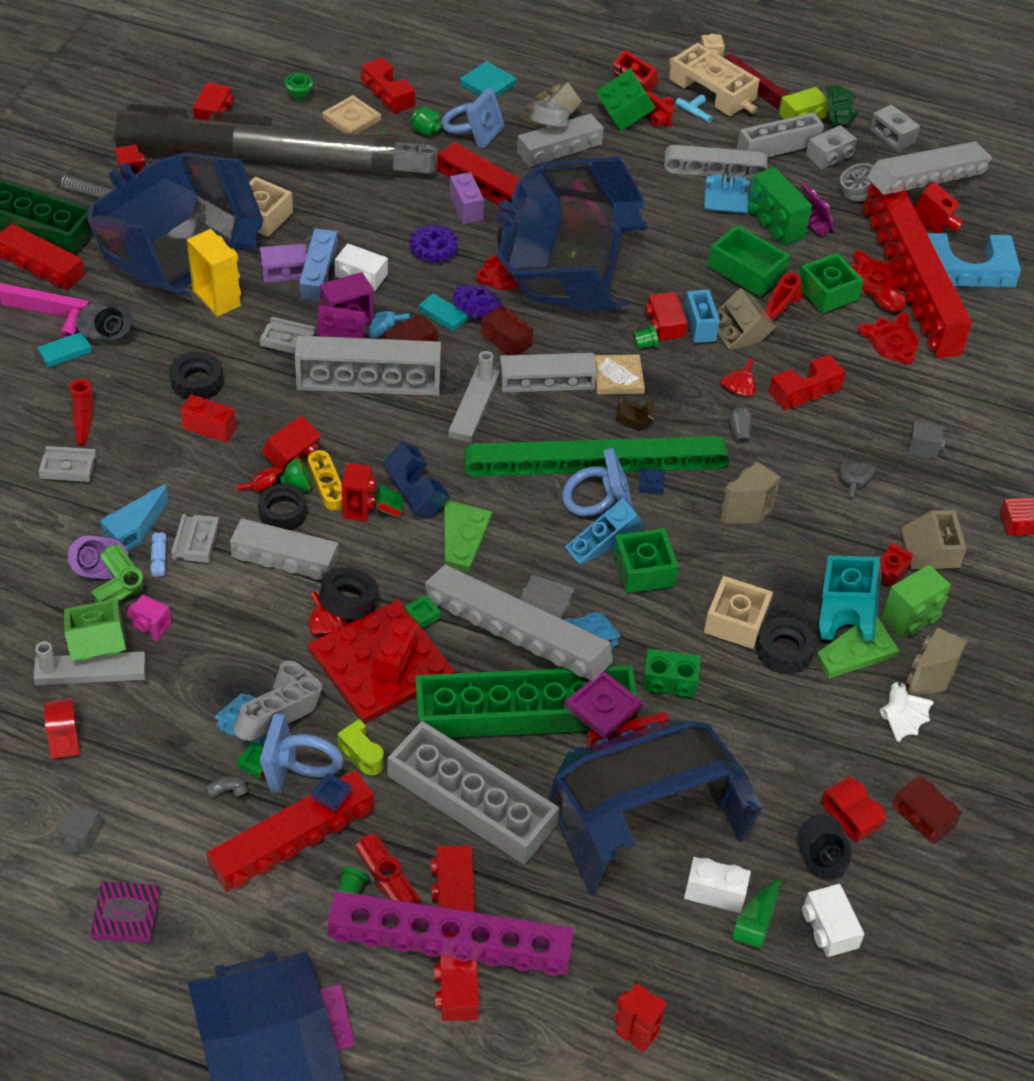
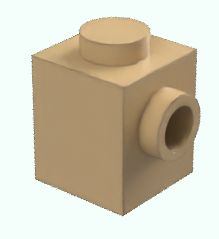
M721 34L701 35L700 44L723 57L725 46Z

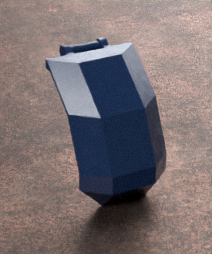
M275 951L265 953V957L227 967L224 964L215 966L216 975L187 982L211 1081H345L326 1008L307 951L281 958L276 957Z

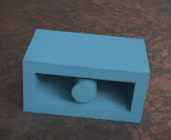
M710 290L687 291L684 313L693 342L716 341L720 320Z

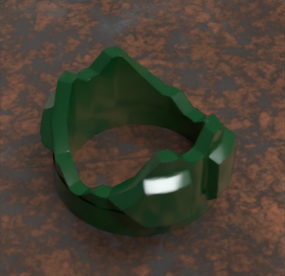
M838 84L826 86L832 127L835 128L841 125L843 128H846L858 115V110L852 105L855 94L840 87Z

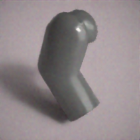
M225 776L204 786L210 799L231 789L236 797L248 792V787L245 784L246 780L242 777Z

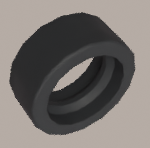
M276 484L265 489L258 501L259 517L262 524L286 530H293L299 527L304 522L307 513L306 497L303 491L290 484ZM279 501H289L297 505L294 511L287 514H276L268 510L270 505Z

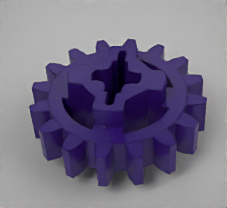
M426 224L425 229L418 227V232L413 231L412 237H410V251L415 253V258L422 257V262L430 260V264H433L436 260L439 263H442V259L449 261L450 256H455L456 250H458L457 235H453L452 229L446 230L445 225L439 228L437 224H434L432 227Z
M462 284L461 287L457 286L452 300H454L453 304L458 306V310H464L465 314L470 317L477 318V316H480L483 320L486 317L491 320L493 317L497 318L502 307L501 299L496 298L497 294L489 293V289L479 285L477 287H474L472 284H469V286Z

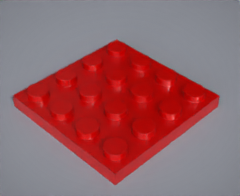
M399 600L308 643L310 654L358 719L364 724L416 698V675L455 674V670L421 627L418 626V644L412 652V656L399 682L392 683L373 676L372 658L392 619L399 618L418 625L404 610V606Z

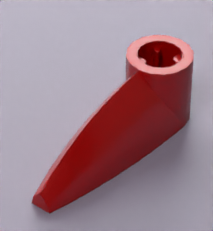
M787 273L780 279L765 311L771 320L779 316L790 303L797 302L802 298L803 291L798 274Z
M76 379L69 386L72 400L73 428L77 445L85 446L93 419L94 398L91 383L86 379Z

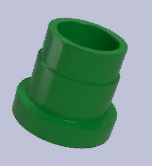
M649 325L647 329L633 333L637 349L651 346L653 348L659 347L654 325Z
M343 866L340 872L342 877L337 891L360 894L363 885L368 883L369 876L357 868Z

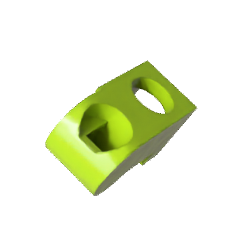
M360 719L337 733L338 748L365 775L374 776L383 770V749L380 745L372 743L366 737V725Z

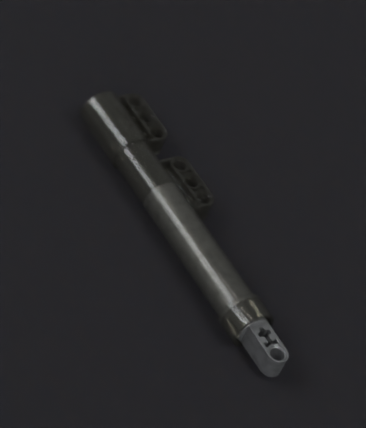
M131 104L125 110L118 112L115 125L116 147L137 144L139 153L175 156L188 152L245 161L369 172L371 175L393 177L396 170L433 173L437 170V148L432 145L398 142L397 135L378 133L365 135L272 126V119L262 115L215 112L211 114L209 120L188 118V111L184 108Z

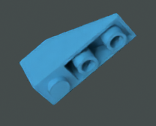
M164 484L157 489L151 490L148 494L130 502L127 506L100 520L103 537L118 540L125 546L127 551L141 544L169 503L167 486Z
M622 498L567 544L565 548L581 565L614 549L615 535L640 532L646 526L636 512Z

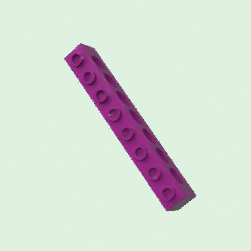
M335 891L327 922L328 937L334 938L339 942H361L370 947L386 946L401 952L412 950L423 952L433 957L439 955L450 956L459 961L475 960L490 966L507 965L521 971L532 969L544 971L546 974L554 976L560 974L567 975L574 931V928L340 891ZM358 919L366 920V922L362 924L356 923L355 921ZM387 924L396 925L394 928H386L384 926ZM421 928L425 929L426 932L417 933L414 930ZM447 933H453L456 936L453 938H448L444 935ZM483 938L486 941L480 943L476 942L474 939ZM511 942L514 943L516 946L507 947L504 944ZM542 947L546 949V951L538 952L534 950V948Z

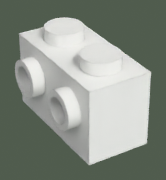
M347 244L335 258V276L343 278L363 272L374 291H376L388 275V258Z
M694 857L684 899L741 913L751 871L737 865L717 863L709 858Z
M837 884L808 892L805 903L802 906L805 920L811 923L814 929L816 944L819 948H823L826 957L858 949L864 937V932L841 885Z

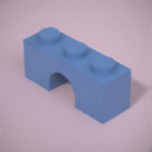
M314 229L299 282L301 299L320 302V284L328 282L329 266H334L339 249L337 231Z

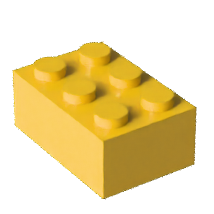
M212 229L187 239L192 291L217 317L241 306V290L238 281L240 274L237 269L238 255L233 248L230 249L223 238L218 236Z

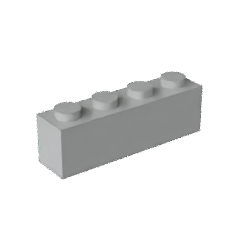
M809 113L740 129L737 150L762 152L767 157L804 149L808 147L810 138L822 134L824 124L815 113Z
M587 114L568 120L567 126H550V129L545 127L518 135L517 153L528 167L602 145L603 127L592 114Z
M594 353L500 356L499 371L502 392L591 390L596 387L597 369Z
M242 518L230 540L233 558L261 564L265 567H273L288 573L308 576L315 580H322L326 572H329L330 569H335L339 560L338 542Z

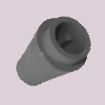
M736 408L730 412L728 420L736 443L745 445L750 442L752 415L746 408Z

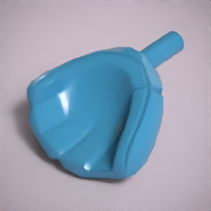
M392 311L376 313L369 327L371 339L379 338L391 331L397 321L410 319V314L396 315Z

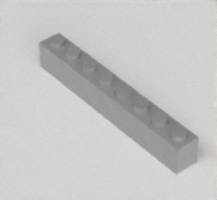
M975 141L878 160L867 178L885 195L927 186L933 181L941 183L973 175H981L988 169V163L992 157Z
M444 565L425 582L427 597L436 606L449 611L455 616H460L470 621L473 625L480 626L496 636L499 635L537 656H542L552 661L555 665L562 666L580 677L594 681L613 662L611 643L450 566Z

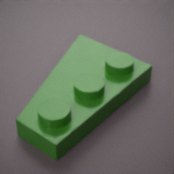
M448 500L444 504L445 565L470 573L491 521L492 511Z
M877 617L874 641H862L860 628L854 626L819 651L816 660L829 679L896 658L899 649Z

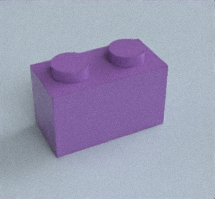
M463 173L450 176V198L462 223L483 220L484 198L472 174Z
M305 244L260 247L264 282L299 280L301 278L307 257Z

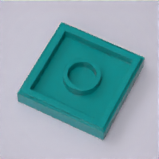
M486 61L460 78L459 85L478 96L486 89H493L497 98L515 86L517 78Z

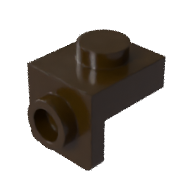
M622 397L618 401L615 419L640 431L646 424L649 425L655 417V402L649 400L644 406H641Z

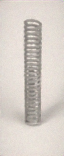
M66 176L61 180L63 189L97 197L98 199L104 196V192L106 195L108 191L113 190L101 187L100 185H91V183L88 184V182L85 183L78 179H69Z

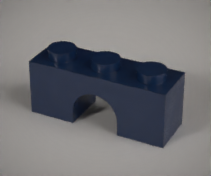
M401 441L383 461L388 470V476L397 483L399 493L410 503L409 508L416 515L432 518L451 498L439 480L426 475L419 479L422 470L428 463L417 447Z

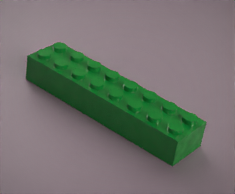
M632 665L608 666L604 670V672L637 697ZM566 668L416 675L417 724L423 721L449 738L593 730L565 708V701L590 680L580 677ZM639 711L636 714H634L629 720L637 719L639 716Z

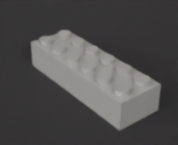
M297 336L295 351L297 390L439 396L441 342Z
M423 721L417 725L388 757L389 778L523 865L528 862L557 826L558 806Z

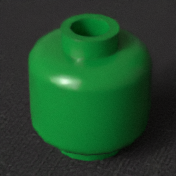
M426 106L420 109L416 108L410 120L412 130L427 138L431 137L433 133L438 134L442 123L439 122L440 114Z

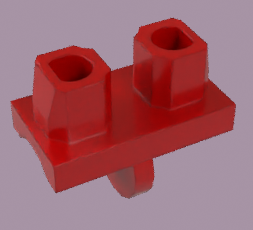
M651 91L646 92L655 106V109L648 113L651 114L652 124L656 127L662 124L667 128L673 126L671 118L675 111L673 107L674 100L668 96L662 99Z

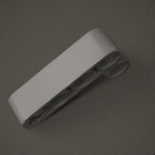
M283 661L280 664L273 685L274 690L241 705L233 729L234 734L243 740H255L268 733L273 714H284L288 724L313 712L323 687L322 683L297 662Z

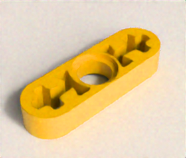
M322 450L313 451L308 456V468L323 505L329 510H339L342 508V483L330 455ZM317 461H320V463L323 464V468L320 469L319 463ZM324 477L333 479L330 483H323L320 480ZM333 491V494H334V496H335L336 499H333V497H330V492Z

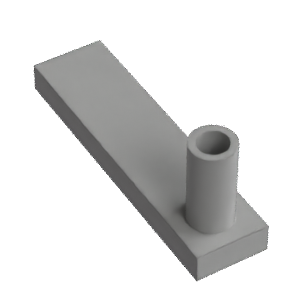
M483 351L479 354V365L476 367L450 426L449 438L469 443L473 441L500 375V371L493 370V354L489 351Z
M47 641L40 642L35 647L37 655L34 666L35 685L145 680V651L124 652L115 655L103 654L94 656L87 661H71L70 655L54 656L52 645Z

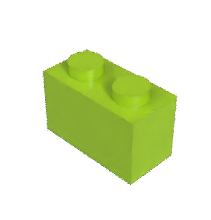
M817 87L782 97L779 114L783 119L815 113L819 119L827 116L828 100Z

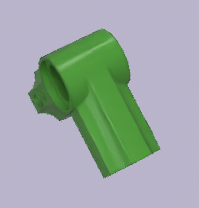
M120 544L112 545L105 549L100 555V559L114 578L91 591L95 603L117 598L120 603L128 597L138 596L143 590L142 572L134 566ZM129 578H134L138 581L135 585L124 583Z

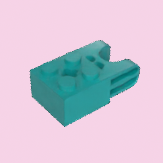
M828 556L819 622L821 639L832 640L839 627L852 624L860 628L862 641H874L882 581L880 557Z

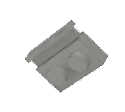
M271 317L270 323L267 324L260 338V346L295 354L297 336H315L316 327Z
M46 446V452L43 454L39 468L40 479L90 482L94 460L97 457L96 449Z
M182 514L171 552L172 559L176 560L177 557H180L186 561L209 563L220 525L219 517L201 515L187 517L186 514Z

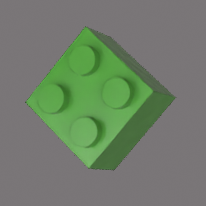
M929 564L891 586L881 619L901 639L910 634L915 635L926 624H933L940 619L942 608L948 599L947 594L951 584Z
M118 598L64 609V633L71 661H87L94 656L103 654L115 655L126 650L124 623Z

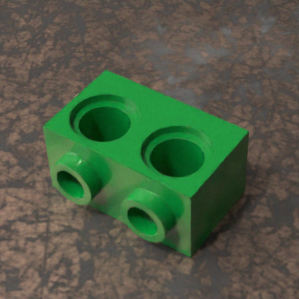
M647 649L642 690L653 693L676 694L682 697H695L699 681L701 656Z

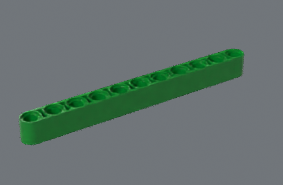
M718 436L470 444L464 448L465 471L468 475L475 477L575 474L588 467L607 468L604 450L610 448L614 449L624 472H639L640 468L665 471L721 469L729 464L730 458L726 440Z

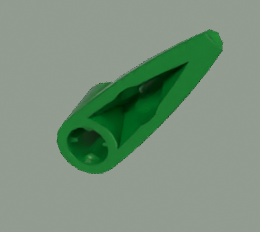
M775 880L768 884L748 902L742 914L738 916L733 941L762 949L782 880Z

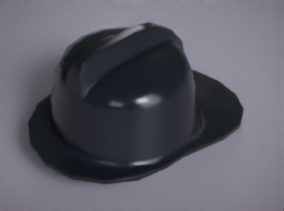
M92 303L81 309L76 322L80 333L87 338L117 341L125 337L128 331H131L132 316L129 310L122 305Z
M819 814L810 817L802 824L798 835L800 848L809 867L820 876H844V871L850 864L852 851L841 826L834 818L828 815Z

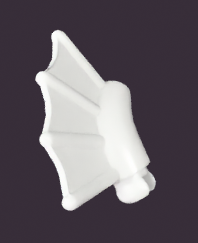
M895 682L891 685L889 703L880 708V714L883 719H888L896 741L900 742L907 735H918L920 725L930 721L928 712L930 706L933 705V701L909 695L905 684L901 683L898 686V682Z

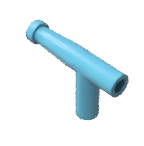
M704 95L698 96L690 103L681 98L677 99L676 105L705 120L706 123L712 121L713 116L697 108L706 101Z

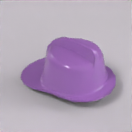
M90 535L81 536L70 546L68 562L71 569L77 575L89 578L113 579L114 577L100 559V555L108 547L120 544L127 556L128 552L125 546L118 540Z

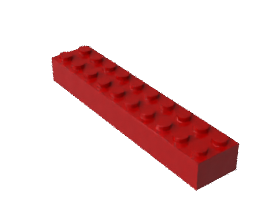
M870 182V185L867 187V199L863 203V212L867 215L870 227L874 229L877 235V241L881 244L884 256L888 258L891 264L892 272L895 274L899 273L898 283L900 288L904 287L903 291L906 301L912 308L914 318H917L920 324L921 333L925 335L929 349L933 351L935 358L961 356L972 321L906 191L903 190L884 195Z

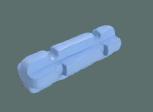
M155 532L152 535L151 575L153 577H163L165 575L167 539L164 532Z

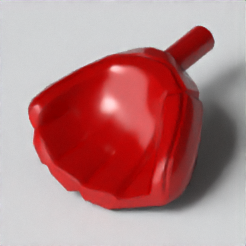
M864 287L863 291L874 295V300L884 310L900 312L904 309L906 298L903 293L893 288H878L875 290Z
M748 359L745 369L736 370L724 376L720 382L721 386L738 395L754 396L755 380L750 372L754 360Z
M280 467L265 468L252 478L251 483L237 484V490L253 489L256 492L265 490L273 485L276 480L280 479L283 469Z
M316 591L310 593L316 605L308 621L309 631L313 636L329 634L347 624L346 618L335 616L324 609V606L319 602L320 599H318Z

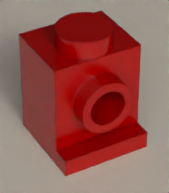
M891 542L887 551L880 558L881 583L891 587L900 582L908 572L914 554Z

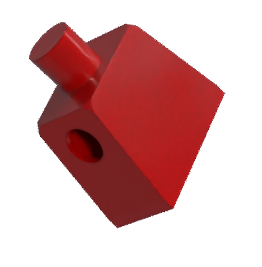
M933 181L923 191L914 208L924 228L932 233H941L946 227L957 232L964 223L963 220L954 215L959 207V203Z

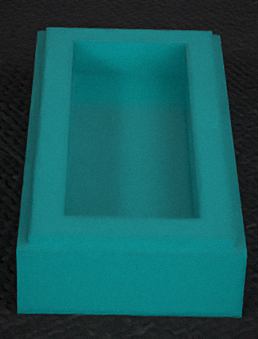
M434 293L419 304L418 311L453 332L468 321V315L464 311L458 310L457 307Z
M80 332L37 347L38 353L47 368L92 352L91 345Z

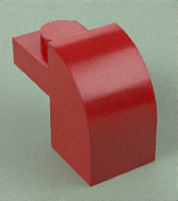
M74 697L45 701L44 718L51 759L79 755Z

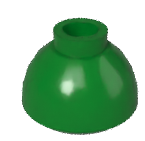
M303 73L291 74L284 80L285 89L295 101H303L313 88V79Z
M299 458L293 459L286 466L284 474L280 475L282 484L296 486L303 492L311 490V477L304 462Z

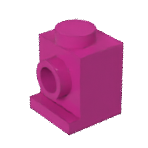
M142 595L137 602L132 603L127 612V616L132 618L133 625L142 632L150 633L152 640L156 642L172 623L169 607L145 595Z

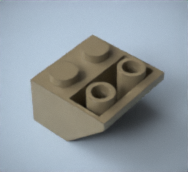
M569 82L561 86L558 83L550 88L549 92L544 90L535 97L536 101L545 102L555 99V103L569 107L570 114L582 103ZM533 102L525 107L526 111L521 115L522 120L545 128L546 124L531 120L530 117L533 112Z
M742 288L717 310L720 320L718 334L729 350L760 343L776 328L757 299Z
M755 462L750 468H745L736 481H731L724 490L726 495L721 506L722 515L720 521L724 524L759 523L774 509L781 476L759 462Z
M956 510L930 511L901 527L900 532L905 550L914 554L910 569H922L929 564L934 569L960 568L967 548Z
M938 627L932 637L927 635L921 648L923 651L921 654H917L911 667L912 671L906 681V684L910 685L908 694L918 697L946 691L956 672L967 640Z

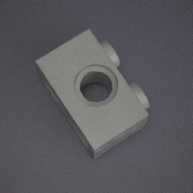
M893 105L875 112L870 127L872 132L898 151L916 143L920 129L919 124Z
M840 125L810 138L806 156L821 169H824L853 156L857 138Z

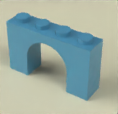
M927 233L954 286L1016 287L1021 269L1011 235H989L985 248L987 262L972 264L958 259L951 252L947 234Z

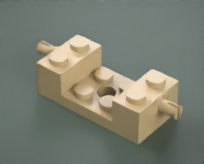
M696 43L679 55L671 57L669 60L671 65L669 80L685 88L696 81L717 94L715 108L728 116H732L741 109H745L751 114L756 113L758 107L751 102L756 100L760 79L699 43Z

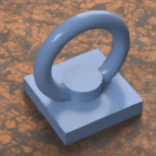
M486 89L474 103H467L453 108L441 120L442 129L448 133H464L472 130L478 148H485L505 126L493 89ZM463 113L467 114L469 122L460 125L449 124L456 116Z
M613 448L604 450L607 468L588 467L582 469L570 477L565 484L562 499L565 507L571 513L585 517L594 516L607 510L616 499L620 501L622 498L633 509L627 477ZM589 477H603L608 495L601 502L593 506L583 507L573 501L572 493L578 483Z
M273 714L260 763L270 792L282 793L288 769L306 777L324 778L327 773L335 775L341 770L343 756L335 745L323 738L306 734L291 735L285 715ZM296 746L317 748L328 754L332 759V763L324 767L302 764L295 760Z

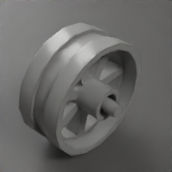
M551 99L550 102H533L531 120L546 124L547 129H550V125H568L569 107L555 103V99Z
M860 163L847 168L842 173L840 183L843 194L847 199L851 201L867 199V187L871 182L867 176L874 165Z

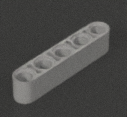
M671 145L665 150L664 166L666 171L670 173L711 176V174L721 175L722 177L726 175V178L733 176V178L746 177V179L752 180L754 174L768 170L767 156L762 152Z

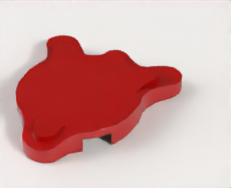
M861 250L854 252L852 259L857 265L851 264L850 266L864 280L862 290L865 286L875 290L878 288L903 290L904 287L900 288L898 283L899 273L895 274L892 272L890 263L872 259Z
M497 255L486 259L484 267L476 274V281L478 283L495 289L511 290L519 287L498 260Z
M899 313L895 322H889L886 318H880L875 324L861 323L859 325L858 333L872 343L873 348L879 355L904 364L914 362L919 340L916 333L909 326L910 317L908 314Z

